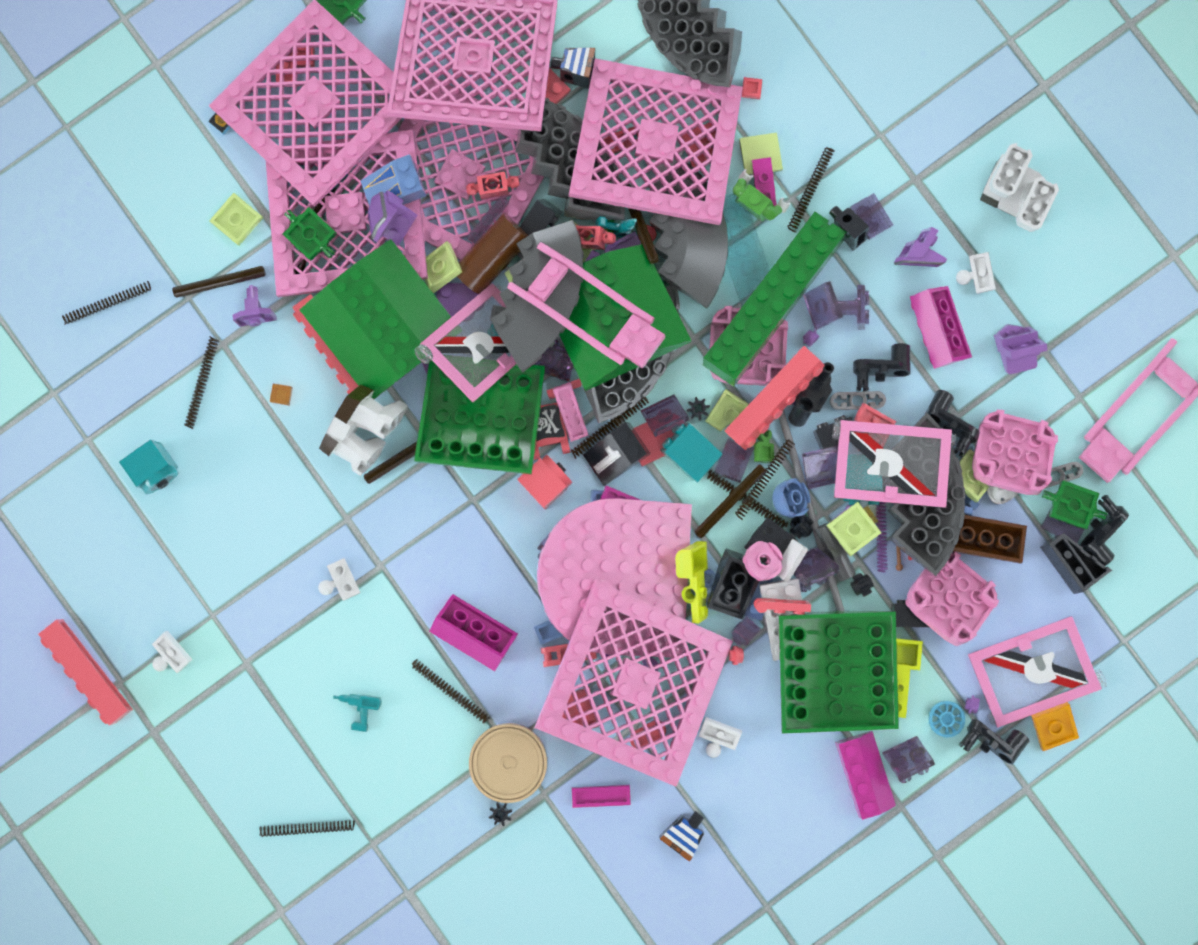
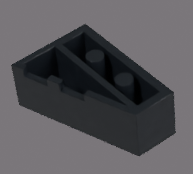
M546 199L536 200L520 228L529 236L534 232L555 226L563 211ZM521 252L517 255L521 259L524 258Z
M1064 533L1054 536L1040 546L1073 594L1086 591L1112 571V569L1105 567L1097 561L1098 559L1095 556H1091L1084 551L1083 547Z

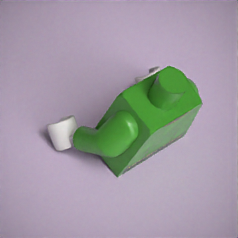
M744 169L733 187V194L737 196L734 201L761 222H764L765 219L773 220L779 214L785 213L791 203L784 202L782 197L778 204L774 206L768 197L748 184L753 178V174L751 176L748 175L746 169Z

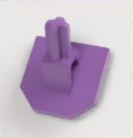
M253 285L246 289L247 299H244L245 310L232 315L233 321L240 327L248 325L254 327L261 325V323L277 320V315L270 308H261L258 299V288Z

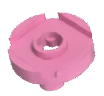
M758 541L746 550L743 563L748 573L756 580H770L776 577L782 570V553L773 543ZM760 557L767 559L765 562L767 565L761 564Z

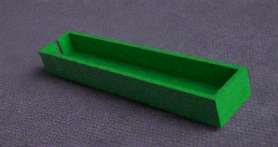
M814 212L704 356L702 365L734 387L843 243L846 231L833 223L828 225L829 220Z

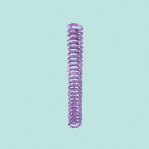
M880 502V505H875L877 506L876 510H878L875 513L879 514L875 516L879 518L876 519L878 522L876 525L881 531V534L877 536L880 538L876 539L880 541L876 543L879 545L876 547L879 549L877 550V556H879L877 560H881L877 561V564H881L877 565L878 568H881L877 569L878 572H886L884 570L888 569L883 567L888 564L882 563L888 561L883 559L888 557L884 555L887 554L885 552L887 548H884L887 544H882L886 543L887 540H881L887 539L886 536H881L887 535L886 532H882L887 531V529L883 528L887 527V525H883L887 522L881 521L887 518L880 517L887 515L886 513H880L887 511L881 509L886 508L883 505L886 502Z

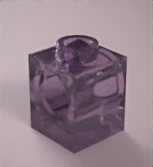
M744 616L730 632L733 636L731 640L739 647L741 644L747 646L761 628L747 616Z

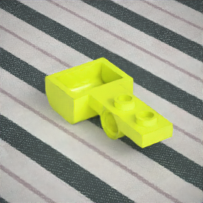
M696 541L678 551L675 557L677 577L690 579V585L682 590V598L685 602L691 603L692 623L697 624L707 619L708 608L706 606L707 588L705 587L704 572L708 570L707 541ZM691 589L695 591L696 596L692 594Z
M896 638L898 717L906 718L910 669L920 670L923 641Z

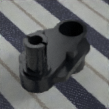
M905 343L892 345L891 360H855L853 362V373L857 375L856 390L861 391L862 387L863 392L869 390L868 375L875 376L876 382H884L885 376L906 377L910 375V345Z
M829 362L824 363L825 366L822 372L817 377H814L809 382V386L796 396V403L788 416L792 425L796 427L804 426L812 412H820L833 391L830 386L832 380L831 373L834 371L833 364Z
M937 390L925 414L928 413L941 428L952 430V434L960 438L954 448V452L957 454L960 451L958 456L964 457L970 443L976 442L980 432L976 427L949 413L948 410L954 400L953 395L945 390Z
M1108 495L1101 497L1103 501L1098 500V504L1108 513L1106 519H1102L1101 522L1098 518L1094 519L1090 523L1093 530L1081 542V547L1091 556H1095L1098 559L1097 561L1104 566L1108 565L1115 557V554L1107 547L1105 542L1129 517V513L1124 507L1116 506Z
M972 719L967 726L968 733L959 743V746L969 752L978 739L982 742L979 748L984 753H988L991 750L1004 762L1013 765L1030 740L1024 733L1014 729L1004 741L981 721Z

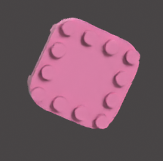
M732 305L725 306L713 316L709 350L741 308H732ZM786 320L782 322L737 384L767 386L786 365L788 322ZM711 372L713 379L727 383L719 376Z
M999 409L989 413L981 421L978 428L980 434L976 440L972 461L974 478L987 485L1025 495L1040 494L1050 484L1052 479L1051 469L1058 435H1055L1053 429L1048 426L1049 423L1044 420L1036 422L1005 414V410Z
M956 552L951 553L947 563L937 576H934L924 568L909 589L905 603L920 620L944 640L954 646H959L977 636V631L991 611L997 607L999 600H997L994 582L992 580L987 582L960 560L961 555Z

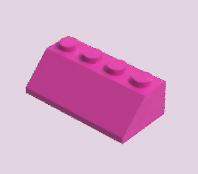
M949 287L931 288L910 296L911 307L917 317V324L921 329L923 342L927 347L929 359L934 369L972 358Z
M454 594L451 595L438 613L429 630L435 636L493 671H496L518 635L515 631Z
M873 731L835 742L858 817L864 820L880 815L895 807L896 804Z

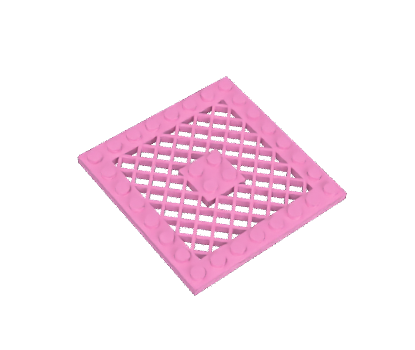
M313 0L209 105L217 115L314 207L402 119L388 117L387 115L394 72L316 0ZM311 35H319V42H311ZM324 35H325L330 41L324 42ZM324 47H332V54H324ZM337 47H338L343 53L337 54ZM297 48H306V55L297 56ZM311 48H319V55H311ZM337 59H345V66H337ZM350 59H351L357 66H350ZM319 60V67L311 68V61ZM324 60H332V67H324ZM293 61V69H284V62ZM297 61H306V68H297ZM280 63V69H275L276 66ZM350 71H359L358 78L350 79ZM363 71H364L370 78H363ZM332 72V80H323L324 73ZM337 72H345V79H337ZM306 73V81H297V74ZM310 73H319V80L314 75L310 78ZM280 74V82H271V75ZM284 74H293V81L284 82ZM372 83V91H363V84ZM376 83H377L383 90H376ZM345 84V92H336L337 85ZM350 84H358V91H350ZM325 85H332V92ZM303 86V87L297 92V87ZM279 87V95H271V88ZM284 87H293L292 94L284 95ZM258 88H266V95L258 96ZM385 95V103H376V96ZM363 96H372V103L363 104ZM338 97H345V105H340L342 102ZM350 97H358V104H350ZM279 100V108H271V101ZM284 100H289L287 103L291 107H284ZM253 101V109H245V102ZM258 101H266V108L258 109ZM382 108V109L376 114V109ZM358 109V117H349L350 110ZM363 109H372V116L363 117ZM336 110H345V118H336ZM292 112V120H284V113ZM271 113H279V120L271 121ZM297 113L304 119L297 120ZM245 114H253V121ZM258 114H266V121H258ZM358 122V130H349V123ZM332 123V131H323V124ZM336 123H345V130L336 131ZM292 125V133H284V126ZM297 125H305V132L297 133ZM310 125L314 129L318 127V132H310ZM266 126V134L259 127ZM271 126H279V133L271 134ZM350 135H355V136L349 141V136H350ZM332 136V144H323V137ZM336 136H345V143L336 144ZM305 137V145H297V138ZM310 137H318V145H310ZM284 138H292V146H283ZM272 139H279V146ZM332 149L331 157H323V150ZM305 150V158H296L297 151ZM310 150H318V158H310ZM284 151H292V158ZM323 162H329V163L323 168ZM299 163H305V171L298 165ZM310 163H318V171H310Z
M406 0L387 109L388 117L541 132L558 0ZM435 9L437 14L431 17L429 12ZM453 11L456 15L450 19L447 14ZM472 13L475 17L468 20L466 16ZM491 15L494 19L487 22L484 18ZM510 17L512 21L506 24L503 20ZM443 18L446 22L439 25L437 21ZM528 18L531 23L525 26L522 21ZM462 20L465 24L458 27L455 23ZM481 22L483 26L477 29L474 25ZM499 23L502 28L496 31L493 26ZM433 25L435 29L428 32L426 28ZM517 25L520 30L515 33L512 28ZM451 27L454 31L447 34L444 30ZM470 29L473 33L466 36L463 32ZM488 30L491 35L485 38L482 34ZM507 32L510 37L504 40L501 35ZM441 34L443 38L436 41L434 37ZM526 34L529 38L523 42L520 37ZM495 39H497L499 42V44L496 46L494 41ZM430 41L433 45L426 48L423 44ZM515 41L518 46L512 48L509 44ZM449 43L451 47L445 50L442 46ZM505 48L508 52L502 56L499 51ZM438 49L441 54L434 57L431 53ZM524 50L527 54L521 58L517 53ZM455 52L453 59L450 55ZM427 56L430 61L423 64L420 60ZM513 57L516 62L510 65L507 60ZM446 58L449 63L442 66L439 62ZM503 64L506 68L500 72L496 67ZM435 65L438 70L431 73L429 69ZM522 66L525 70L519 74L515 69ZM451 68L454 73L453 75H450L448 72ZM492 71L495 74V76L489 79L488 77H491ZM425 73L428 77L421 81L418 76ZM511 73L514 78L508 81L505 76ZM443 74L447 79L440 83L437 78ZM462 76L465 81L459 84L456 80ZM528 76V83L523 79ZM482 78L484 83L478 86L475 81ZM414 80L417 84L412 87ZM501 80L503 85L497 88L494 83ZM433 81L436 86L429 90L426 85ZM520 82L523 86L516 90L513 85ZM452 83L455 88L448 91L445 87ZM471 85L474 90L467 93L464 89ZM490 87L493 92L486 95L484 90ZM422 88L425 93L418 97L415 92ZM509 89L512 94L506 97L502 92ZM441 90L444 95L437 98L434 94ZM460 92L463 97L456 100L453 96ZM526 92V98H524L521 94ZM479 94L482 99L475 102L473 97ZM498 96L501 101L495 104L492 99ZM515 98L520 101L516 106L511 103Z
M595 58L569 197L720 225L743 87L731 85L730 88L715 86L689 76ZM617 86H619L623 91L618 95H616V93L613 91V89ZM638 90L641 96L635 99L632 92ZM609 93L612 98L606 101L607 94ZM654 93L660 98L655 102L650 98ZM625 96L631 101L626 105L620 100ZM675 97L678 103L672 106L669 99ZM645 99L649 106L643 109L639 102ZM691 100H693L697 105L693 109H691L687 104ZM616 102L620 108L613 111L610 105ZM662 103L668 108L663 112L657 107ZM712 104L715 108L711 113L706 109V106ZM633 106L639 111L634 115L628 110ZM683 107L686 113L680 116L676 110ZM653 109L657 116L651 119L647 112ZM604 110H606L609 115L603 118ZM699 110L705 115L701 119H698L695 115ZM624 112L627 119L621 122L617 116ZM670 113L676 118L671 122L665 117ZM717 114H719L718 121L713 118ZM642 116L644 119H641L639 124L636 119ZM690 116L694 123L688 126L684 120ZM611 119H613L617 124L612 128H610L606 123ZM709 120L713 126L706 129L702 123ZM632 123L635 129L629 132L625 126ZM678 123L683 127V130L678 132L679 126H676ZM602 126L606 130V132L600 135ZM696 127H698L702 132L698 136H696L692 131ZM621 129L625 135L618 139L614 132ZM716 130L715 139H714L710 133H712V132H714V131ZM639 133L638 140L636 141L633 136ZM687 133L691 140L685 143L681 136ZM608 136H610L614 141L609 145H607L603 140ZM704 137L710 142L706 146L700 142ZM628 139L632 146L626 149L622 142ZM677 140L681 146L675 149ZM599 142V144L602 146V149L597 152ZM694 143L699 148L695 153L689 148ZM618 146L622 152L615 156L611 149ZM713 147V152L711 156L707 150ZM634 150H636V151H635V156H637L636 159H634V158L630 155V153H631L632 151H634ZM685 150L688 157L682 160L678 153ZM607 153L611 159L604 162L600 156ZM702 153L707 158L703 163L697 158ZM625 156L629 163L623 166L619 159ZM674 157L678 163L671 166L669 163L673 162ZM595 159L599 163V166L594 168ZM644 160L648 166L641 169L637 163ZM691 160L697 166L692 170L686 165ZM615 163L618 170L612 173L608 166ZM663 163L667 170L660 173L656 167ZM710 164V170L708 173L705 167ZM633 166L638 173L630 176L627 170ZM682 167L686 173L679 177L675 170ZM604 170L608 176L600 179L597 173ZM652 170L656 177L650 180L646 173ZM701 171L705 177L698 180L694 174ZM622 173L626 180L620 183L616 176ZM671 174L675 180L668 183L664 177ZM639 177L645 182L640 187L634 181ZM688 177L694 183L689 187L683 182ZM660 180L664 187L657 190L653 184ZM708 181L707 188L705 189L702 184ZM677 184L683 189L678 194L672 188ZM695 188H698L702 193L698 197H695L691 192Z
M432 81V82H430L429 84H427L426 86H427V87L429 88V90H430L431 88H433V87L436 86V85H435V84L433 83V81ZM448 85L445 88L450 91L455 87ZM422 88L418 93L419 96L425 93ZM440 90L434 95L440 98L444 93ZM459 92L453 97L459 100L463 95ZM473 97V100L475 102L479 101L478 99ZM405 118L397 132L407 130L415 132L416 154L420 162L418 169L422 168L424 177L420 178L422 182L426 181L428 189L425 192L430 195L432 201L421 204L425 242L438 248L447 241L451 244L456 258L461 260L475 245L473 235L481 232L484 235L485 231L492 226L484 227L482 218L492 216L495 223L494 215L505 212L519 225L544 179V176L531 174L534 157L529 156V159L520 161L518 154L515 153L516 147L514 142L517 143L519 129L486 126L490 129L483 131L482 127L478 125L480 132L470 135L468 127L474 125L461 124L453 127V123H450V128L441 130L439 121ZM436 124L438 131L428 134L426 126ZM423 128L425 135L418 137ZM465 128L467 136L457 139L455 131ZM453 132L455 140L444 143L442 135ZM494 133L497 141L486 144L484 136ZM497 133H499V134H501V135H503V136H505V137H507V138L502 139V140H499V137H498V134H497ZM440 136L442 144L432 146L430 139ZM482 137L484 145L474 148L472 140ZM427 140L429 148L419 150L417 142ZM469 141L471 149L461 151L459 143ZM511 142L513 150L503 153L501 144ZM456 145L458 152L452 149L448 155L446 147ZM498 146L500 154L490 156L488 148ZM444 149L446 156L435 159L433 151ZM486 150L488 157L477 160L475 152ZM431 152L433 160L423 163L421 155ZM473 153L475 161L465 155ZM515 154L517 162L507 165L505 157ZM388 156L382 164L386 165L393 161V159ZM502 158L504 166L494 169L492 161ZM444 162L441 170L439 171L437 164ZM489 162L492 170L484 172L485 166L482 164ZM529 164L526 171L523 173L521 166ZM435 165L437 173L426 175L425 167ZM519 167L521 175H518L520 186L516 187L515 190L512 188L509 195L487 198L477 202L475 196L472 195L474 203L463 205L461 198L468 201L471 196L467 194L466 185L470 183L477 184L476 176L506 171L509 178V169ZM436 178L434 183L438 186L430 188L428 180ZM496 182L489 184L488 188L497 187L498 184ZM445 189L454 193L455 195L447 197ZM442 190L444 198L434 201L432 192ZM511 196L508 204L505 206L503 198ZM459 198L461 207L451 209L448 201ZM501 199L503 208L493 210L490 202ZM446 202L448 210L438 213L436 205ZM488 203L490 212L480 214L478 206ZM433 206L435 214L425 217L423 209ZM475 207L477 215L467 218L465 210ZM462 211L465 219L454 222L452 214ZM450 215L452 223L442 226L440 217ZM437 218L439 226L429 221ZM479 220L481 228L471 231L469 222ZM466 223L469 232L458 235L456 226ZM453 227L455 235L446 231L445 229ZM470 236L472 244L461 238Z
M413 130L387 133L356 164L357 166L354 170L347 173L349 176L344 182L338 183L340 187L335 193L330 191L329 194L331 196H325V203L319 202L323 207L317 215L321 218L326 212V223L337 233L328 245L336 250L335 255L330 259L322 251L310 261L304 254L296 250V247L283 235L291 224V221L284 216V213L286 212L291 217L287 210L290 209L293 212L300 204L305 208L301 212L302 214L308 207L312 209L313 205L311 203L307 206L301 201L304 197L301 194L297 198L291 193L295 188L292 185L288 188V181L266 161L277 297L320 292L349 269L346 267L350 263H356L353 259L359 252L364 256L368 255L361 250L367 242L374 246L369 253L385 242L387 238L382 236L375 244L370 240V231L366 236L360 232L367 231L366 223L369 225L368 213L365 215V206L369 208V204L363 192H359L362 184L361 180L356 177V174L362 168L367 172L364 176L366 178L380 166H385L382 163L388 156L396 160L409 154L418 170L415 132ZM345 139L336 140V144L345 143ZM332 140L323 141V144H332ZM318 142L310 143V145H318ZM324 149L323 157H331L332 149ZM305 150L297 151L296 158H305ZM310 150V158H318V150ZM284 151L292 158V151ZM376 155H382L378 160L375 157H373ZM369 159H372L375 164L368 170L364 165ZM310 163V170L314 165L318 168V164ZM352 179L359 183L353 191L347 187ZM344 189L349 192L348 194H341ZM289 196H290L293 200H295V201L291 204V206H290V202H289ZM420 198L404 204L405 207L418 216L403 238L405 249L400 245L397 247L403 252L402 254L422 279H428ZM343 233H351L348 238L342 235ZM357 234L364 238L358 246L351 242ZM340 236L345 241L338 249L333 243ZM350 244L355 250L348 257L343 251ZM294 252H296L299 255L295 261ZM340 254L346 258L341 267L334 263ZM321 257L328 261L322 269L316 266ZM304 259L309 265L302 272L297 266ZM331 265L337 268L336 270H328ZM313 267L319 271L309 273Z
M594 580L534 728L677 787L733 641ZM618 612L628 617L620 620ZM613 613L616 622L608 625L605 616ZM635 620H637V621H639V622H641V623H644V624H646V625H643V626H641V627L638 628V627H637V624H636V622H635ZM600 621H602L604 628L597 630ZM630 621L633 630L625 633L622 624ZM618 626L621 635L613 638L610 629ZM652 627L662 632L655 635ZM647 628L650 638L642 640L639 631ZM606 631L609 641L601 644L597 634ZM635 633L638 643L630 646L627 637ZM669 635H671V636H673V637H675V638H678V639H680V640H677V641H675V642L672 643L671 638H670ZM665 636L668 645L660 648L657 639ZM594 639L597 646L590 648ZM623 639L626 648L618 651L615 642ZM652 641L655 650L647 653L644 644ZM681 643L684 653L677 655L674 646ZM687 643H689V644H691V645H693V646H696V647L693 648V649H691V650H689V649H688V646H687ZM611 644L614 653L605 656L602 647ZM640 646L643 656L635 659L632 649ZM670 649L673 658L665 661L662 651ZM598 650L602 659L593 662L590 653ZM698 651L701 660L694 663L691 654ZM628 652L630 659L624 658L622 662L620 655ZM657 654L660 663L652 666L649 657ZM686 656L689 665L682 668L679 659ZM587 657L589 664L583 666L585 658ZM616 657L619 666L610 669L607 660ZM645 659L648 667L637 662ZM675 662L677 671L669 673L667 664ZM603 663L607 672L598 675L595 666ZM702 664L699 672H697L696 666ZM660 667L663 668L665 676L659 678L661 673L655 671V669ZM591 668L594 677L585 680L582 671ZM691 669L694 678L687 681L684 672ZM619 671L615 680L612 673ZM679 674L682 683L674 686L671 677ZM579 676L582 683L575 685ZM609 676L611 685L603 688L600 679ZM667 680L670 689L662 691L659 683ZM596 681L599 690L591 693L587 684ZM694 683L692 690H690L689 684ZM584 687L586 696L578 699L575 690ZM656 687L658 694L652 696ZM684 687L687 696L679 699L676 690ZM612 689L610 695L616 698L608 701L605 692ZM672 692L675 701L667 704L664 696ZM572 694L574 701L568 703L570 695ZM601 694L604 703L596 706L592 697ZM660 698L663 707L655 710L652 701ZM589 700L591 709L583 712L580 703ZM623 700L633 705L625 708ZM618 701L621 711L613 714L610 705ZM687 701L685 708L683 709L681 703ZM576 705L579 714L570 717L567 708ZM677 705L680 714L672 717L669 708ZM649 706L651 712L643 715L640 708L647 710ZM606 707L609 716L601 719L597 710ZM636 709L639 718L631 721L627 712ZM665 711L668 720L660 723L657 714ZM594 713L596 722L588 725L585 716ZM623 714L626 724L618 727L615 718ZM653 716L656 725L648 728L645 719ZM581 718L584 726L574 723L573 721ZM680 719L678 726L676 728L674 721ZM611 720L614 729L606 732L603 723ZM641 722L644 731L636 734L632 725ZM670 724L673 732L665 736L662 727ZM599 726L601 733L593 731L591 728ZM628 727L631 736L623 740L620 731ZM658 729L661 738L653 741L650 732ZM616 733L619 741L608 736ZM646 735L648 744L641 747L637 738ZM673 737L669 746L667 740ZM633 740L636 748L629 746L626 743ZM663 742L666 751L658 754L655 745ZM651 748L653 755L643 751Z

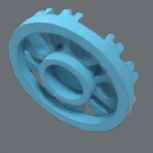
M941 701L936 703L930 710L929 725L937 735L946 738L954 737L964 728L965 714L958 704L951 701ZM944 704L945 710L941 711L939 706ZM949 704L952 705L950 712H948ZM957 708L960 713L954 715L953 711ZM934 711H939L940 715L936 714ZM932 716H937L938 720L932 722ZM955 717H961L962 720L955 721ZM938 723L941 724V725L938 726L937 728L934 727V726H935L936 724H938ZM954 723L960 725L958 730L953 728ZM941 727H945V734L939 732ZM948 727L951 728V734L949 733Z

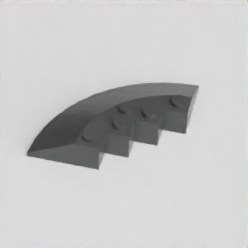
M638 0V9L641 12L642 22L647 33L660 53L673 66L701 82L715 86L731 87L741 51L742 31L735 28H725L727 11L719 8H709L710 0Z
M545 98L541 132L519 129L515 153L534 157L531 174L550 178L547 195L566 199L564 216L580 220H596L600 216L606 217L607 220H624L625 207L569 197L583 119L578 115L574 116L563 105L559 106L549 101L550 99ZM599 142L597 152L602 149V146L599 144ZM607 153L600 156L604 162L611 159ZM596 159L594 163V168L599 166V163L596 161ZM615 163L608 166L612 173L618 169ZM604 170L597 173L600 179L608 176ZM619 175L616 176V179L621 183L622 180L619 178Z
M686 163L690 170L694 168L689 163ZM682 167L675 170L679 177L686 173ZM699 172L694 174L698 180L703 178ZM671 174L664 177L668 183L675 180ZM689 177L683 180L687 187L694 184ZM660 180L653 184L657 190L664 187ZM707 181L702 184L705 189L707 188ZM679 184L672 187L676 194L683 191ZM698 188L691 191L695 197L702 194ZM655 213L649 222L661 234V237L654 247L657 254L666 260L658 271L660 278L707 309L719 289L728 257V235L724 213H722L720 225Z
M571 220L534 232L518 242L517 245L524 258L508 268L515 284L528 291V288L551 259L550 256L537 249L539 243L542 242L584 269L581 239L574 221ZM568 269L566 275L544 303L570 321L569 317L573 308L577 306L580 297L578 294L583 278ZM507 288L500 293L506 309L491 318V321L520 370L524 372L542 358L541 355L555 344V339L560 332H564L566 327Z
M673 286L665 287L678 312V309H680L678 290ZM674 350L647 362L643 369L641 367L634 368L585 391L598 423L620 415L634 407L642 398H645L654 388L660 376L664 374Z
M928 413L914 425V427L941 429ZM904 436L891 450L899 454L902 458L903 466L935 495L934 497H937L941 439ZM952 444L950 448L946 507L894 503L887 511L901 523L889 539L934 576H937L950 558L958 542L965 515V487L962 469ZM891 479L886 483L887 486L898 487L897 493L910 494L904 492Z

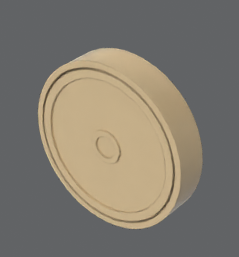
M502 723L487 729L476 740L469 756V771L475 786L486 797L501 803H514L531 796L540 787L547 770V753L541 739L531 729L516 723Z

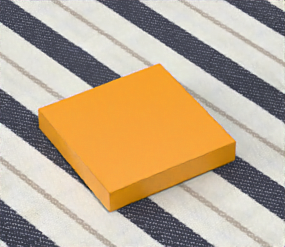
M1068 702L1031 715L1042 751L1079 738Z

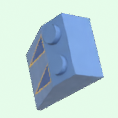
M410 154L389 162L360 181L369 205L374 195L379 192L386 193L387 190L404 200L402 205L427 196L415 162Z

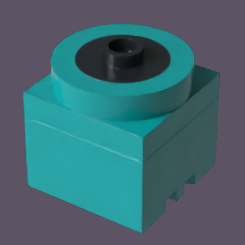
M152 439L119 461L134 485L141 488L146 495L165 488L179 474L176 470L178 468L177 464L162 443Z

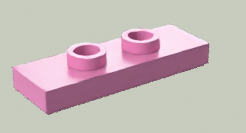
M571 382L552 388L570 442L589 436Z

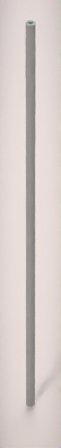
M783 410L782 415L779 417V422L784 438L794 442ZM788 442V444L793 446V448H790L787 445V448L791 450L789 455L796 478L798 479L797 481L803 482L807 487L795 445ZM810 498V503H807L806 508L808 509L807 514L814 522L811 526L813 527V534L837 611H845L831 564L823 556L824 547L815 531L819 524Z

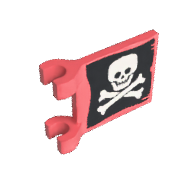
M558 404L542 405L534 460L540 459L539 447L561 443L563 454L571 453L565 424Z

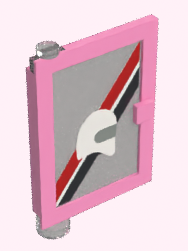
M493 283L421 342L414 350L415 355L421 362L428 364L430 361H433L472 402L476 401L517 364L498 335L492 321H490L493 305L506 307L500 296L504 289L502 286H495Z
M834 420L832 439L838 440L834 498L946 507L950 448L955 445L956 439L955 434H952V430Z
M1072 616L968 654L991 712L987 714L991 725L995 724L997 728L1107 687L1102 671L1100 669H1093Z

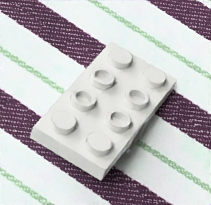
M792 578L789 582L782 580L759 585L762 598L802 600L798 578ZM767 609L764 612V621L773 661L779 660L778 615L794 614L793 611L775 613L774 610Z

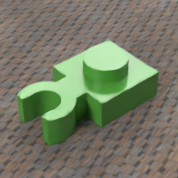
M767 430L764 435L760 434L758 436V442L754 444V462L770 464L774 458V444L769 442L772 437L771 430Z

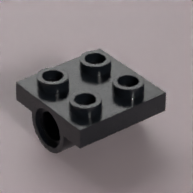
M767 517L753 533L744 548L748 549L758 541L770 542L776 545L783 555L791 540L797 539ZM760 557V560H761L763 563H765V562L767 561V559H766L765 557H764V558H761V557Z

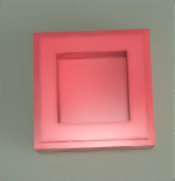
M744 77L741 97L760 100L763 79Z

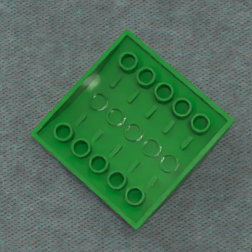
M392 239L356 262L299 309L357 385L361 384L374 390L371 397L373 399H376L431 356L420 343L451 318L450 314ZM457 325L444 337H456L463 331Z
M643 244L609 251L583 263L585 271L655 318L650 325L665 334V339L649 361L692 342L654 264L649 263ZM583 279L578 294L580 297L577 306L573 308L569 319L576 326L609 348L633 313ZM567 328L563 333L560 332L559 334L585 391L639 367L627 358H625L622 365L618 364Z
M431 355L414 462L532 475L545 366L532 365L522 372L516 364L476 401L472 402L432 361L433 356ZM443 355L474 388L500 366L497 361L482 359L475 364L473 358Z
M895 611L809 612L804 615H778L782 734L899 729Z

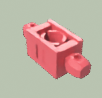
M504 171L476 176L478 184L470 183L466 185L468 195H477L479 193L482 200L509 195L508 187H511V189L520 186L518 176H509L506 179ZM499 180L502 181L503 188H501ZM491 182L498 184L495 189L488 188Z
M576 225L582 249L605 250V244L615 243L616 235L607 232L601 226ZM591 234L595 236L594 238L591 237L589 241L584 239V237L588 238V236Z

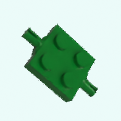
M316 0L342 25L351 17H354L360 24L366 19L359 12V9L367 0Z
M310 207L298 216L290 209L287 212L291 217L286 212L284 213V216L291 221V224L283 235L310 261L322 251L329 258L335 255V252L328 245L337 233Z
M1061 480L1058 491L1055 494L1046 490L1043 491L1042 498L1052 501L1049 517L1087 530L1090 520L1094 516L1103 520L1107 516V512L1097 509V500L1100 494L1098 492L1065 480Z

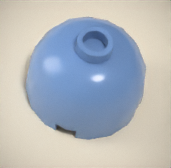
M796 478L781 482L773 491L772 500L776 511L788 518L803 516L808 512V509H806L807 503H810L809 490L803 482L800 483Z

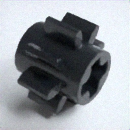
M695 397L694 403L688 402L691 408L687 409L686 412H691V419L698 417V420L701 421L702 415H709L705 410L710 408V405L705 406V398L702 401H698V398ZM698 405H701V410L703 412L699 411L698 413H695V407L693 406L697 407Z
M805 514L793 517L790 522L792 528L789 531L798 539L808 537L813 531L811 525L814 522Z
M858 573L852 577L854 581L850 585L857 596L862 594L865 597L872 593L870 588L874 587V584L868 574L863 576L862 573Z
M497 802L496 808L490 807V811L493 814L489 816V819L493 818L495 820L494 825L501 823L502 826H505V820L511 821L512 818L508 814L513 810L507 809V803L503 806ZM498 809L501 812H505L503 818L496 816Z

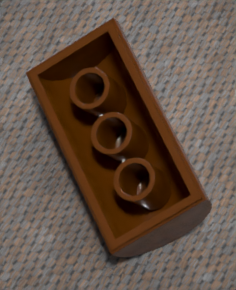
M504 212L458 262L462 273L457 277L473 292L480 294L521 252L517 243L528 235Z
M964 515L963 526L953 552L1022 564L1027 526Z

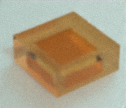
M273 383L269 402L290 406L293 387Z

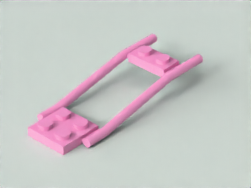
M540 242L537 249L551 257L549 262L528 288V291H525L513 282H510L507 288L542 310L618 364L622 365L625 358L643 369L665 339V334L650 325L655 318L635 306L573 261ZM568 269L633 313L609 348L544 303L566 275Z
M1174 338L1168 341L1151 363L1084 436V439L1090 442V444L1078 458L1106 483L1110 482L1120 469L1122 473L1128 475L1142 457L1198 397V382L1173 360L1166 357L1177 344ZM1155 371L1154 373L1182 398H1185V400L1133 456L1132 452L1102 427L1147 377Z

